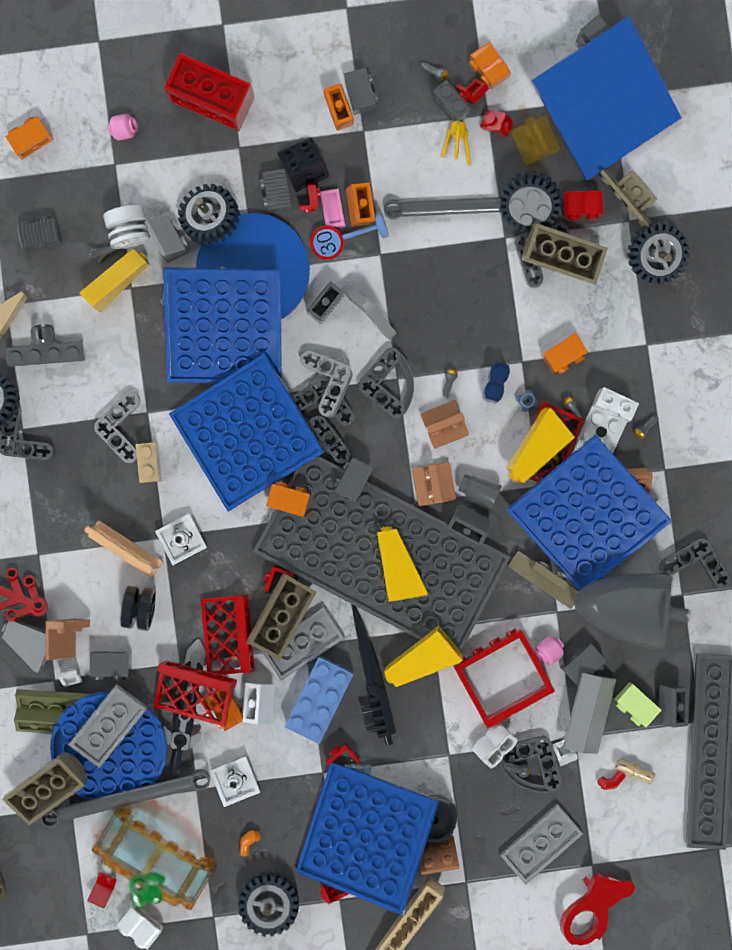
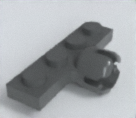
M45 324L44 327L36 325L31 328L32 343L30 345L8 346L5 348L8 367L85 360L83 341L57 342L55 340L54 328L49 324Z

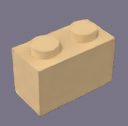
M158 443L136 444L139 483L162 481Z

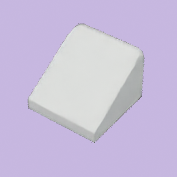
M565 740L552 744L560 766L578 759L576 751L563 748Z

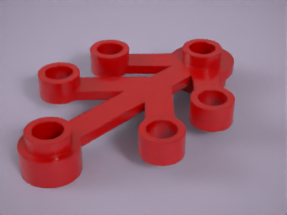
M9 568L6 571V578L10 580L13 591L0 586V595L9 598L0 602V610L18 604H23L27 607L17 611L15 609L7 610L5 614L6 619L9 622H14L17 618L28 614L34 616L44 615L48 610V603L44 598L38 596L35 578L28 575L23 580L24 586L29 590L30 599L23 595L17 579V570ZM14 572L15 576L10 577L8 574ZM27 580H32L33 583H32V584H26V581H27ZM41 604L42 607L37 609L35 608V605ZM10 613L15 614L13 618L8 617Z

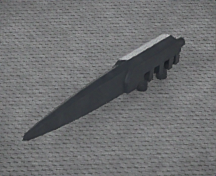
M351 605L369 693L372 694V696L368 697L370 706L361 708L362 715L372 713L374 725L365 727L367 734L377 732L378 738L384 737L386 746L392 745L391 735L396 733V728L381 669L357 607Z

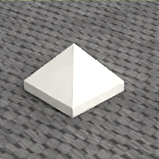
M68 668L58 674V678L64 687L83 682L76 669Z

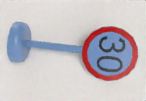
M382 212L375 213V225L342 235L338 229L329 225L319 227L314 231L310 239L313 253L320 259L331 260L342 252L345 239L378 229L382 238L389 237Z

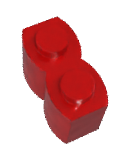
M603 191L564 192L563 218H568V221H578L580 217H587V220H598L603 215Z

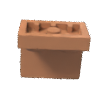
M72 618L46 621V660L75 657L76 632L82 631V628L90 627V619Z

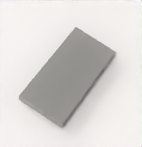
M323 606L300 622L281 660L263 651L261 652L282 681L345 637Z
M116 684L71 740L69 746L100 768L148 707Z
M556 804L501 852L500 856L526 885L581 837L583 832L563 809Z

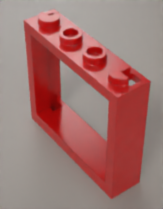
M514 628L511 631L509 630L505 633L506 636L499 639L497 637L488 642L489 646L484 649L481 646L473 650V655L467 658L463 656V661L453 665L487 729L555 692L521 629L516 630ZM520 639L544 686L487 717L462 669L509 643Z

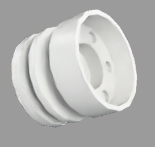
M141 205L123 206L104 213L103 218L106 228L114 230L108 234V238L112 239L110 241L111 248H133L150 240L147 226L138 225L146 219Z

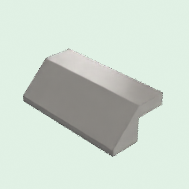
M584 672L581 673L563 745L564 749L580 753L598 754L616 683L615 678L599 674L596 676Z

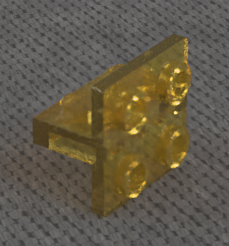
M534 116L528 118L524 125L511 130V135L525 165L534 163L560 150L545 116L536 120Z

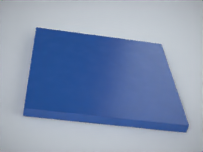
M630 16L613 25L531 80L581 174L587 181L682 118Z
M163 268L167 382L218 383L266 353L282 380L281 269Z
M266 353L169 413L227 512L325 453Z
M596 434L507 508L508 513L578 590L593 581L604 578L672 522L671 518Z
M333 761L330 763L296 872L403 915L439 801Z

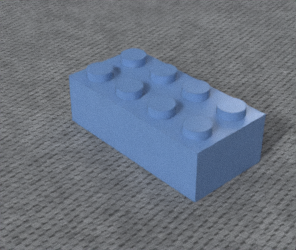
M319 655L285 728L320 744L354 672Z

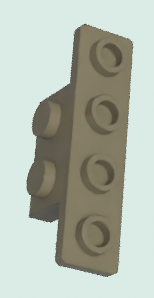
M607 168L603 169L600 173L603 175L601 178L604 183L614 188L615 196L619 200L623 199L625 201L627 210L632 215L635 213L639 218V224L642 227H648L652 221L643 211L654 203L657 197L634 170L618 182Z
M517 551L508 567L572 609L575 596L579 591L565 582L566 577L557 571L555 574L549 571L550 566L542 561L537 563L520 551Z

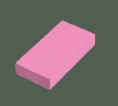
M339 188L320 191L326 226L329 225L335 228L345 227Z

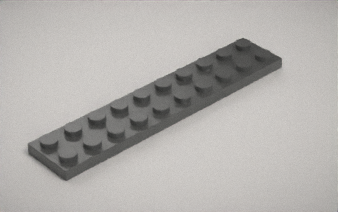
M696 653L686 833L687 848L726 850L732 743V655Z

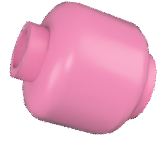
M129 114L113 116L107 127L109 134L113 135L117 141L133 138L138 130L135 118Z
M548 636L536 645L535 655L542 664L552 665L564 655V645L560 639Z

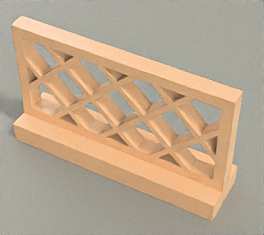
M100 520L97 521L95 526H87L84 530L89 534V538L151 578L154 577L163 561Z

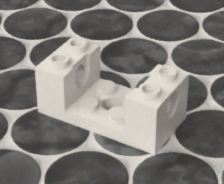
M605 387L601 388L588 412L571 454L593 437L598 427L605 428L606 435L600 439L613 453L626 423L632 420L639 403Z

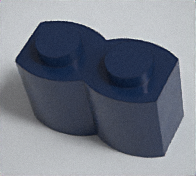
M495 362L488 373L489 382L483 390L484 401L497 404L504 394V383L510 374L509 365Z

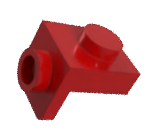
M476 78L466 88L459 84L455 86L461 97L473 105L489 90L486 83Z
M486 110L480 128L485 131L499 133L503 138H507L512 130L513 120L506 113Z
M308 183L310 203L299 204V210H304V213L314 212L315 208H319L318 199H321L320 187H316V183Z
M326 884L320 887L321 897L328 905L349 895V893Z

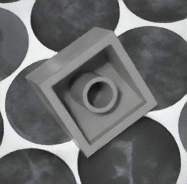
M164 216L145 222L162 257L167 263L188 253L186 250L188 244L183 236L179 237L177 233L179 227L175 219L171 220L169 216Z

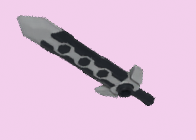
M197 639L188 648L184 665L203 670L206 654L200 639ZM182 681L181 686L185 693L192 689L188 681ZM194 691L187 694L192 705L197 702V695ZM181 698L178 706L180 709L185 710L188 708V705L184 698ZM176 713L173 734L167 727H163L167 744H170L175 749L170 773L180 774L183 750H187L189 747L192 748L201 740V732L191 737L195 718Z

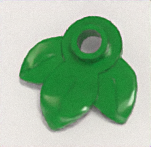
M150 872L145 876L141 874L134 875L128 884L129 890L132 892V902L134 905L142 909L147 902L151 904L162 902L163 894L159 886L164 883L166 878L157 872ZM137 883H142L140 888L135 887Z

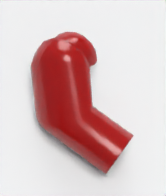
M618 770L610 779H606L604 776L600 777L597 784L603 790L616 789L626 775Z

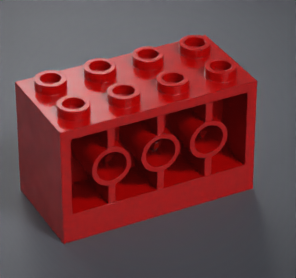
M179 53L164 87L170 102L239 132L255 98L251 83Z

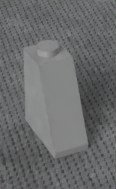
M19 620L14 622L6 621L2 628L4 633L2 638L34 672H41L46 663V631Z

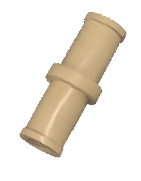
M618 758L616 763L619 764H615L616 770L630 775L633 779L638 778L648 784L653 783L654 779L651 778H655L654 772L641 768L637 763L632 764L622 758Z

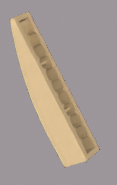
M428 876L406 905L404 914L398 916L375 950H403L441 901L445 887Z

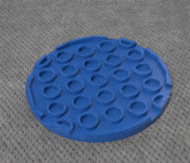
M259 213L240 214L238 216L240 219L239 223H235L237 226L236 230L231 229L232 235L229 237L226 234L224 242L218 239L219 244L215 245L211 241V246H207L205 243L201 245L196 260V268L281 269L282 320L297 308L307 291L310 263L306 248L297 233L283 221Z
M110 691L84 696L71 704L63 712L52 733L50 742L51 760H54L62 753H69L82 764L86 772L87 782L84 787L75 792L77 795L87 801L156 783L165 766L168 748L162 723L151 708H147L100 768L69 746V743Z

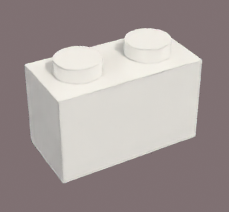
M245 683L243 722L252 724L272 723L275 684Z

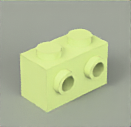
M630 682L614 698L618 702L616 706L624 714L628 711L632 715L630 719L637 726L642 724L644 727H647L662 711Z

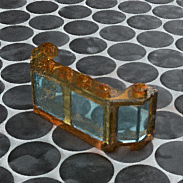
M126 807L116 808L91 851L103 857L101 862L105 866L129 880L137 874L144 876L150 872L162 874L166 878L164 883L159 886L163 894V900L172 906L177 907L180 903L186 909L192 910L217 867L215 861L208 856L200 857L199 860L196 859L194 853L188 850L186 852L181 850L174 841L169 840L168 842L162 838L163 836L159 832L154 830L151 832L145 828L146 825L138 820L133 821L134 817L130 809Z

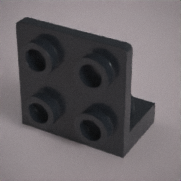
M312 138L303 140L277 153L289 176L295 193L307 188L308 183H317L330 177L326 164Z

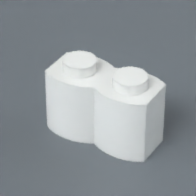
M497 723L490 727L486 735L475 743L472 750L488 767L493 768L502 760L504 754L514 748L518 740L503 725Z
M134 904L117 925L120 928L119 931L124 936L132 937L135 940L134 943L139 948L147 950L164 929L156 919Z

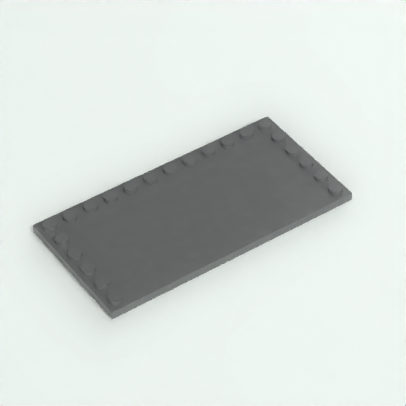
M319 456L297 469L289 482L288 488L293 490L296 487L307 489V494H310L305 516L302 517L275 509L253 552L419 640L437 626H440L457 648L462 651L510 557L485 543L478 546V544L471 542V540L468 541V539L461 537V535L454 533V531L451 532V530L447 529V523L369 482H366L356 503L335 492L337 488L334 487V484L338 477H343L346 471ZM392 526V530L397 529L422 580L427 595L389 602L377 532H381L380 528Z

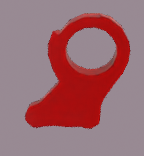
M599 873L594 874L591 880L585 876L583 881L588 887L586 894L573 902L561 916L560 931L568 943L582 946L591 943L595 939L600 940L607 929L608 909L621 899L631 896L635 890L634 884L629 880H619L609 875L603 876ZM585 911L593 912L594 921L590 929L579 935L572 934L570 927L575 916Z

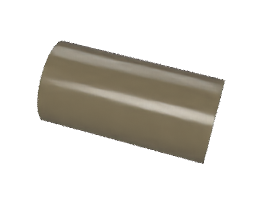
M536 223L528 234L522 260L596 285L608 248Z
M282 574L246 643L281 660L317 592L290 576Z
M62 753L5 794L2 800L24 822L31 825L84 787L87 782L86 772L76 757L69 753Z

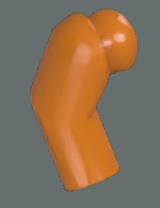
M251 830L241 837L240 856H249L250 845L255 841L258 842L261 838L259 831Z

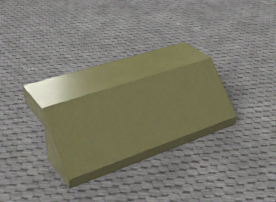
M17 689L15 693L17 704L14 717L15 729L19 732L52 734L63 712L75 701L90 694Z

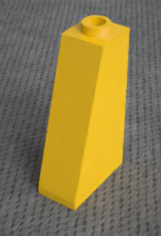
M132 249L80 292V295L100 313L149 266L146 262L148 258L141 251L136 252Z
M544 408L540 412L506 466V469L509 471L508 476L512 481L524 483L575 438L551 408Z
M392 526L380 528L381 532H377L389 602L427 595V591L397 529L392 530Z
M437 626L385 667L384 676L390 684L393 683L398 687L463 661V654L441 627Z

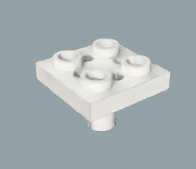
M187 514L155 531L172 565L208 548L191 514Z
M247 755L210 770L224 807L260 793Z

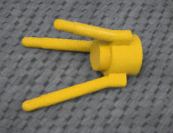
M460 121L451 123V128L447 131L441 158L444 157L452 136V139L455 140L454 159L457 160L459 143L464 137L467 164H471L468 141L469 131L466 130V123Z

